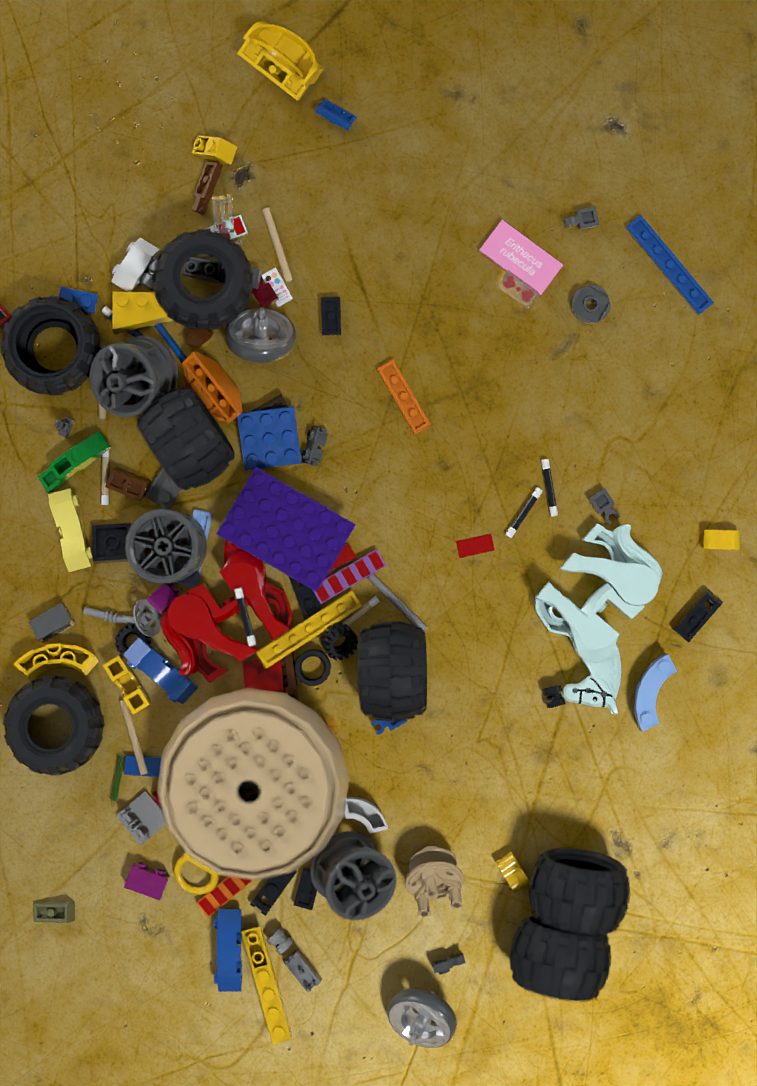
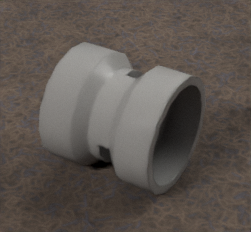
M281 927L266 940L270 945L276 947L279 955L293 943L290 937L285 936Z

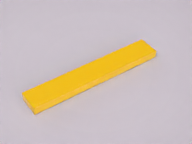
M351 590L261 648L255 654L264 668L267 669L328 629L327 627L333 626V624L362 607V605Z

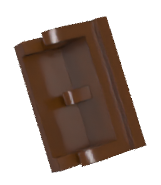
M115 467L111 470L105 487L142 501L151 480Z

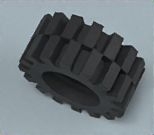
M335 623L333 628L327 627L329 631L323 632L325 636H321V645L328 656L334 660H337V658L343 660V657L349 658V653L353 655L354 652L352 650H356L357 646L355 644H358V637L347 624L339 623V626ZM345 637L341 645L334 647V643L338 638Z
M136 624L122 627L115 637L116 650L123 657H125L123 654L129 649L126 645V638L130 634H135L149 645L151 644L150 637L142 634Z

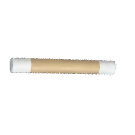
M109 449L102 454L101 505H109V488L105 487L109 478Z
M374 596L341 623L350 626L380 601Z

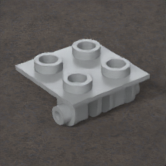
M146 791L116 815L140 845L166 824L163 811Z

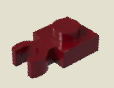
M261 275L259 288L252 293L260 306L266 308L278 301L279 298L269 282L263 284V277Z

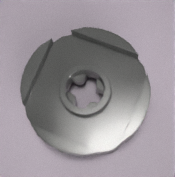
M585 286L579 289L572 299V312L583 323L596 324L602 321L609 313L610 302L608 295L599 286ZM594 300L596 308L588 309L586 301Z

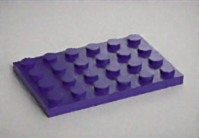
M255 467L216 534L318 592L354 531L356 524Z

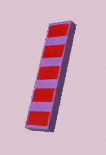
M376 549L326 578L318 592L312 591L318 602L322 604L382 569L386 564Z

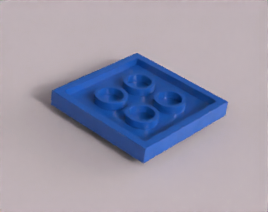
M294 406L242 412L237 417L245 471L253 470L255 467L261 469L302 463Z

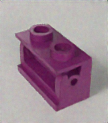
M134 863L131 866L124 888L161 900L170 876L166 875L167 872L162 869L156 868L152 870L145 863Z

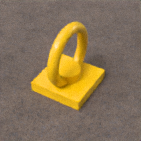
M187 853L177 860L174 867V876L177 883L188 893L195 895L206 894L213 890L218 883V873L189 857ZM190 861L210 873V882L203 887H195L188 884L182 876L183 865Z

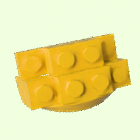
M265 21L256 22L243 37L246 41L237 53L297 101L301 99L309 85L316 82L325 69L317 62L312 49L300 36L284 27L268 24Z

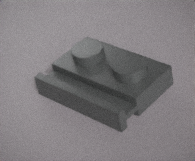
M162 468L145 494V497L165 510H170L183 489L179 488Z

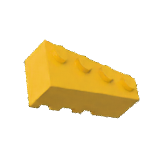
M113 292L112 330L114 335L124 331L137 330L141 327H150L159 323L173 321L159 306L155 292Z

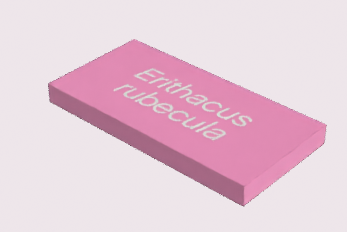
M501 220L479 250V252L539 296L542 295L563 266L562 263L503 220Z

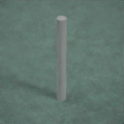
M374 574L368 578L416 627H421L424 631L427 629V626Z

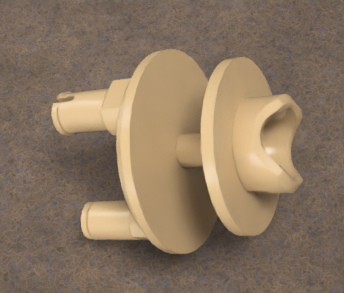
M428 846L415 853L409 860L410 872L406 877L405 883L407 890L415 896V901H417L418 915L423 918L430 916L429 901L449 896L451 908H461V887L464 882V876L457 867L455 855L451 851L438 848L437 846Z

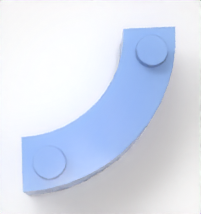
M665 653L655 659L646 668L636 686L634 715L638 728L642 732L660 723L656 713L657 694L664 681L677 672L669 654Z

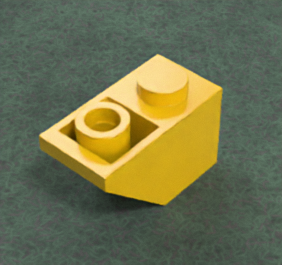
M198 135L194 142L192 154L217 163L231 165L237 146L222 138Z

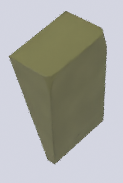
M34 902V922L70 923L75 921V902Z

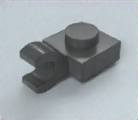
M596 207L577 210L575 217L565 218L563 221L565 228L579 225L580 230L598 227L599 220Z
M68 417L61 421L56 419L54 426L58 428L59 435L69 438L76 421Z

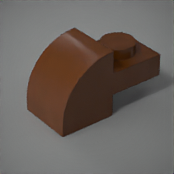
M190 329L186 344L194 348L204 347L214 339L215 334L208 330L196 331Z

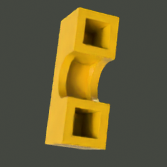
M118 655L102 665L112 682H115L122 692L123 700L133 715L152 704L123 656Z

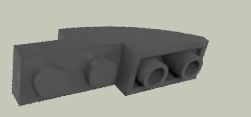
M190 257L184 263L183 276L225 285L226 272L220 261ZM252 268V288L258 289L262 270Z

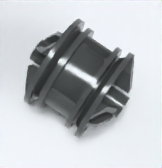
M137 336L124 343L106 346L97 353L90 368V385L95 398L105 410L120 417H132L142 413L154 399L167 391L177 388L178 368L174 356L162 342L148 336Z
M348 831L333 835L326 848L315 855L310 864V878L315 889L326 898L329 906L337 915L348 920H363L374 916L389 903L396 888V872L392 863L378 851L371 839L358 832ZM367 859L371 860L362 868H360ZM345 883L339 892L335 891Z

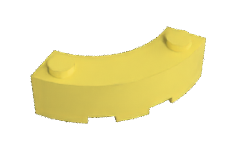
M71 488L48 494L49 506L56 527H59L63 559L68 571L72 572L90 567V558H93L91 547H88L77 508L79 506L77 495H73Z

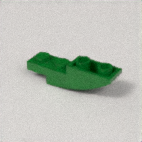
M98 432L49 464V468L38 476V479L46 491L51 493L77 471L84 470L110 449L111 446L103 434Z

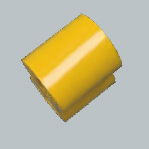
M704 530V549L740 550V531Z
M512 852L495 861L514 893L530 883Z

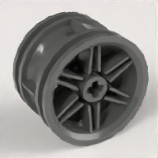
M165 509L152 510L140 516L130 527L125 544L126 556L130 566L143 579L162 584L181 582L192 577L203 565L207 554L206 535L200 524L188 514ZM169 524H173L175 527L172 532L168 530ZM151 529L155 531L154 537L149 535ZM183 538L188 539V543L186 545H183L182 543ZM163 542L168 543L169 547L166 550L161 549V545H164ZM146 548H150L152 550V552L149 555H145L144 553ZM179 556L183 557V562L181 564L177 563V558ZM161 561H162L163 564H164V568H163V569H160V568L158 567V564H159V562H161Z

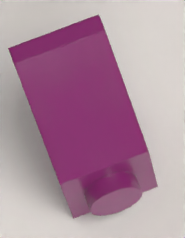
M165 583L146 600L159 613H164L169 608L170 603L179 596L178 593L180 591L172 583L170 585Z

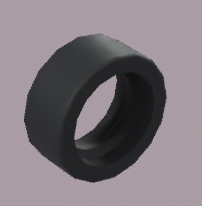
M311 649L299 655L295 662L294 670L300 682L308 686H316L327 680L330 675L331 664L326 654L320 650ZM311 656L318 657L324 664V672L316 679L307 678L301 669L303 661Z

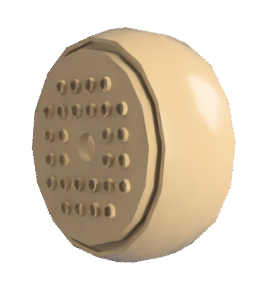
M246 688L211 697L180 721L162 753L157 792L166 826L189 857L220 875L258 881L294 872L326 848L345 814L349 776L339 740L315 710L286 693ZM246 780L256 782L261 790L260 797L253 802L241 799L238 793L240 783Z

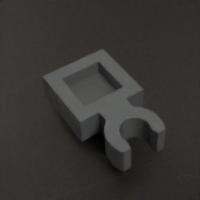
M605 488L588 499L598 515L601 513L605 514L604 520L607 524L611 523L609 520L610 514L615 515L616 519L620 518L619 513L611 509L615 503Z
M462 953L451 958L447 957L432 962L434 974L439 973L441 975L448 973L453 966L466 962Z

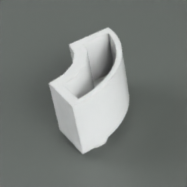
M139 238L135 243L131 242L127 248L128 254L120 265L117 264L113 269L112 274L114 276L111 282L127 292H133L139 285L143 274L148 272L147 267L152 259L156 258L160 249L142 238Z
M347 797L345 807L346 819L361 821L367 827L369 833L388 829L383 813L373 803L359 797Z

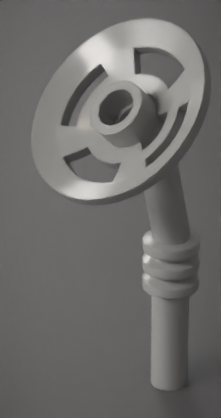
M141 599L135 604L133 616L118 615L116 612L114 614L112 611L109 613L108 610L104 612L84 607L83 614L104 619L105 622L108 620L109 623L113 622V624L116 622L136 624L139 631L148 637L157 635L161 629V615L146 599ZM152 621H155L153 630H151L150 626L152 624Z

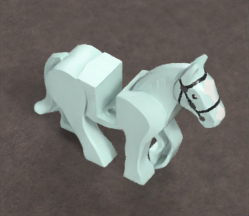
M595 524L582 541L603 545L608 550L610 560L585 557L572 553L559 570L590 573L604 579L606 583L598 588L587 599L582 608L579 609L548 582L535 596V611L549 632L566 635L570 638L574 650L590 672V675L581 682L564 686L562 692L564 699L572 703L593 707H608L611 713L616 715L618 710L615 699L621 682V660L619 649L616 645L619 633L596 613H601L608 605L605 603L607 601L627 619H633L645 607V604L654 599L663 573L658 561L633 541L630 535L631 525H621L612 532L606 530L600 524ZM553 607L560 613L562 618H557L553 614Z

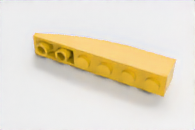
M257 926L241 931L272 1044L291 1040V1027L261 927Z

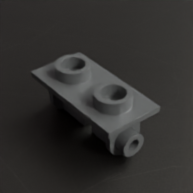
M312 426L309 429L307 445L302 451V463L318 466V463L321 462L324 450L317 449L318 445L325 447L328 436L327 429L320 428L319 426Z

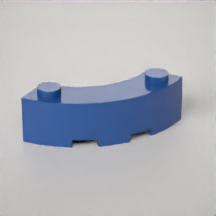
M138 638L123 654L128 659L126 663L134 670L138 668L153 679L168 693L166 696L174 703L177 701L184 704L198 688L187 676H181L176 667H170L172 663L141 638Z
M218 909V917H214V929H217V972H214V984H218V992H242L241 945H238L242 944L241 909Z

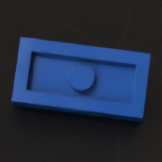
M62 286L59 292V297L75 302L87 313L95 314L99 299L98 294Z

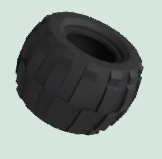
M197 229V231L184 232L176 236L173 241L167 243L160 251L153 270V288L159 306L171 320L188 329L210 331L219 329V327L225 324H230L245 309L253 287V273L251 264L248 262L245 252L239 244H235L230 240V237L220 232L218 234L206 229ZM197 254L212 255L223 264L226 272V281L223 289L218 294L210 298H197L186 291L181 282V270L184 263L190 257Z
M58 296L37 297L29 300L24 306H19L12 313L13 316L8 323H5L3 328V339L0 347L6 369L20 385L38 394L55 396L76 390L82 386L84 381L90 378L91 364L97 353L101 350L100 334L91 316L81 306ZM51 327L63 328L70 332L75 339L77 347L76 355L72 362L66 368L55 371L42 367L35 359L33 352L37 336L45 329Z
M184 386L180 390L175 388L163 393L154 399L143 411V414L137 418L138 429L148 447L168 476L181 489L188 490L191 487L198 488L208 484L220 476L229 466V462L234 459L235 452L224 432L196 392L190 387Z
M382 622L371 625V628H363L360 632L358 641V692L360 709L365 716H372L373 719L381 721H404L415 718V715H423L426 711L427 652L425 632L421 627H414L413 624L404 622Z
M57 675L32 680L14 694L9 702L7 712L4 714L3 725H5L4 737L6 744L12 750L13 757L33 772L49 774L51 776L72 772L85 765L93 757L101 744L103 727L105 725L104 715H102L99 706L100 703L85 685L68 677ZM43 705H57L63 708L71 718V736L59 748H41L30 737L28 731L29 718L37 708Z
M572 848L551 849L540 855L531 873L529 885L531 913L540 923L567 933L597 936L609 934L617 930L619 923L624 919L628 909L630 885L627 869L621 862L604 854Z
M529 916L522 920V925L518 927L512 941L510 952L512 978L523 989L542 996L567 1001L592 1000L599 996V991L604 988L611 965L609 937L606 934L590 936L559 931L540 923L534 916Z

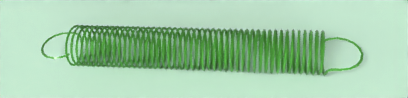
M120 756V777L122 776L124 764L122 756ZM118 757L114 778L116 777L115 791L112 786L110 796L111 802L114 801V803L118 798L120 786L119 770L117 768Z

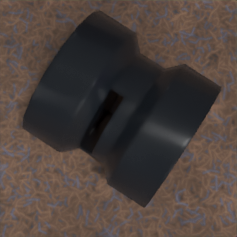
M561 685L542 689L544 696L547 698V708L566 704L565 699L561 695Z

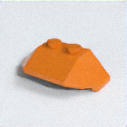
M194 351L182 362L185 386L192 388L214 419L229 424L243 412L240 391L216 361Z

